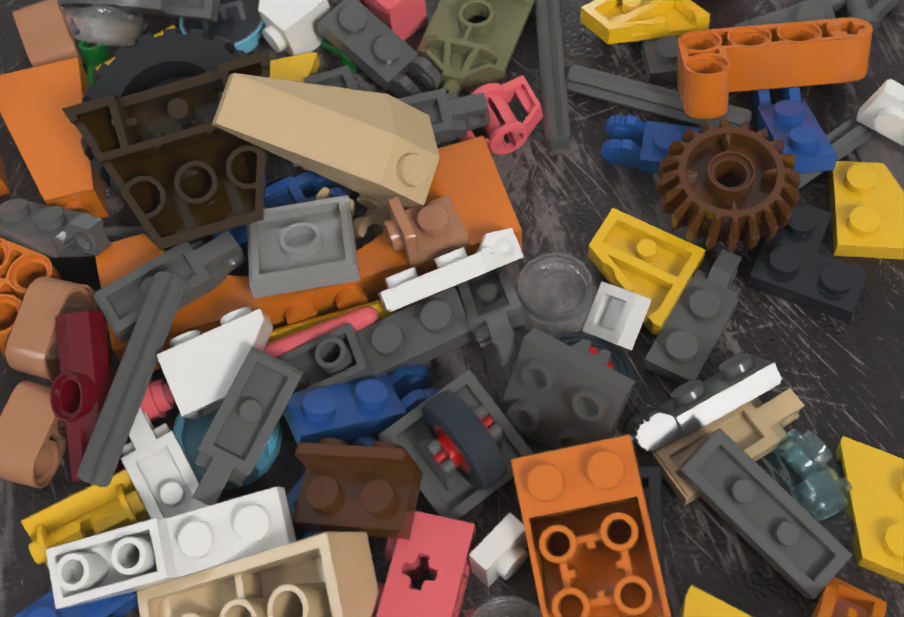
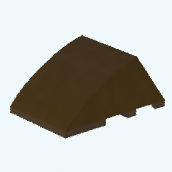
M270 49L219 63V69L120 98L115 94L62 108L70 122L77 127L92 149L91 152L97 161L104 166L118 186L122 197L158 249L162 250L264 220L267 150L213 126L212 122L230 74L238 73L270 78Z

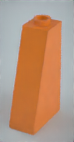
M76 57L0 75V113L45 203L50 206H60L64 209L88 213L98 218L109 217L105 182L92 168V162L84 153L81 144V133L62 110V108L83 103L82 99L89 85L88 76L79 58Z

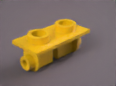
M126 468L113 474L112 480L107 487H99L92 484L22 519L21 523L32 540L28 544V548L34 561L38 565L45 562L49 569L46 549L133 525L150 516Z

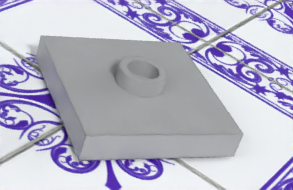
M348 195L265 209L264 220L247 225L249 286L253 298L360 280L352 210Z

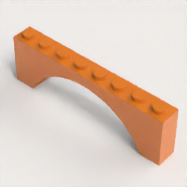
M484 136L438 148L440 158L425 203L449 194L468 233L469 246L465 247L467 256L475 254L485 234L508 228L513 229L522 251V229ZM383 232L376 239L357 250L360 273L359 281L253 298L249 286V277L226 275V280L220 285H216L215 289L177 310L161 352L171 348L169 342L173 338L193 330H200L201 334H204L221 326L220 319L223 316L244 307H250L252 312L260 308L270 318L273 329L380 300L378 293L389 289L385 279L410 269V265L402 249L393 251L386 232ZM144 233L111 242V246L98 256L95 255L101 289L165 251L158 249ZM434 259L414 266L418 276L438 269ZM108 323L112 350L121 362L129 340L121 343ZM159 360L157 361L154 371L161 368Z

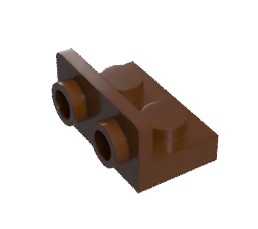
M333 438L320 439L318 444H297L295 456L306 467L292 521L300 530L316 532H367V536L410 539L423 472L404 447L388 441L374 442L372 447L351 446L344 441Z

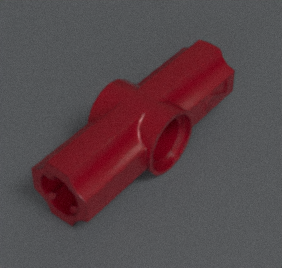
M82 311L55 316L61 374L53 381L50 390V403L55 416L61 421L66 422L72 482H81L77 478V471L116 375L115 372H111L106 320L103 311ZM121 458L119 459V462L114 473L122 470Z

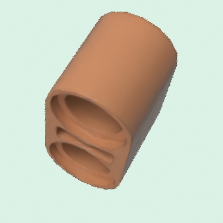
M43 0L12 12L24 48L33 67L76 57L79 58L82 65L84 64L58 0Z
M46 276L36 278L29 285L7 341L5 353L9 366L16 371L54 381L61 374L55 316L65 313L97 311L98 304L93 297L95 291L88 285Z
M26 380L20 382L10 395L0 416V479L41 489L46 487L54 477L68 447L66 422L58 419L52 411L50 403V390L52 386Z

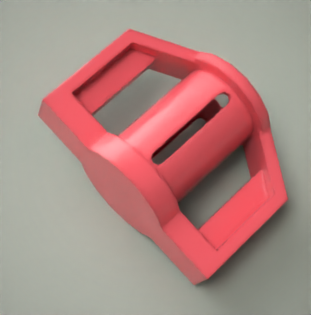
M524 75L502 85L498 83L483 85L471 94L484 92L490 125L483 126L489 137L484 139L490 153L505 155L520 148L543 117L541 104ZM517 98L528 115L523 123L517 121L508 105L509 102ZM472 130L467 131V135L458 139L462 142L475 138ZM504 135H507L509 143L504 141Z

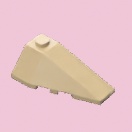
M232 73L228 78L212 122L213 126L388 206L387 200L398 196L403 208L424 206L440 158L429 115L384 93Z
M325 532L136 592L140 617H371L379 590L367 532Z

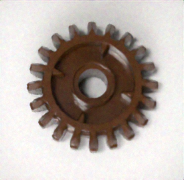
M725 117L720 122L719 128H714L706 120L699 126L698 132L686 128L685 132L681 135V141H672V144L668 147L667 156L660 162L658 172L660 178H658L656 189L658 196L662 197L660 204L662 214H672L670 223L673 230L688 227L686 233L688 242L693 241L699 236L706 238L705 243L708 251L716 245L717 241L724 242L728 252L736 249L738 241H741L750 250L757 246L759 238L769 242L776 236L778 228L783 229L789 223L792 215L791 211L796 208L799 201L798 187L801 179L800 172L794 170L796 164L795 155L781 154L785 148L783 139L768 141L767 127L757 133L750 131L747 119L739 127H731ZM720 182H729L736 187H726L720 184Z

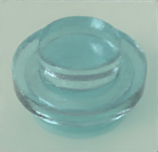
M795 429L785 434L787 441L778 449L791 468L805 482L810 484L818 476L825 479L832 474L827 461L833 456L817 435L812 431L802 435Z
M827 469L804 480L793 490V493L799 501L798 503L810 515L814 514L819 521L844 509L849 504L845 496L853 487L847 478L840 479L834 469Z

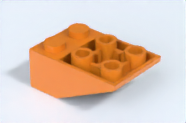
M630 434L511 459L542 617H671L646 498Z

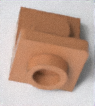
M449 194L426 202L424 206H415L407 210L403 209L398 196L387 200L391 219L384 221L383 225L388 241L394 252L400 249L403 250L410 268L459 248L469 246L468 233Z

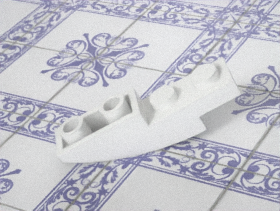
M273 487L169 518H154L46 549L55 606L56 609H62L149 588L296 542L285 489L283 487Z

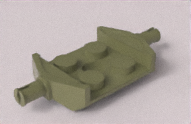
M440 0L416 52L419 57H425L431 62L432 66L439 70L443 82L441 89L445 88L446 94L457 93L459 96L462 91H473L489 83L502 85L506 83V68L529 14L535 15L536 0ZM475 16L487 18V20L481 23L468 22V20Z

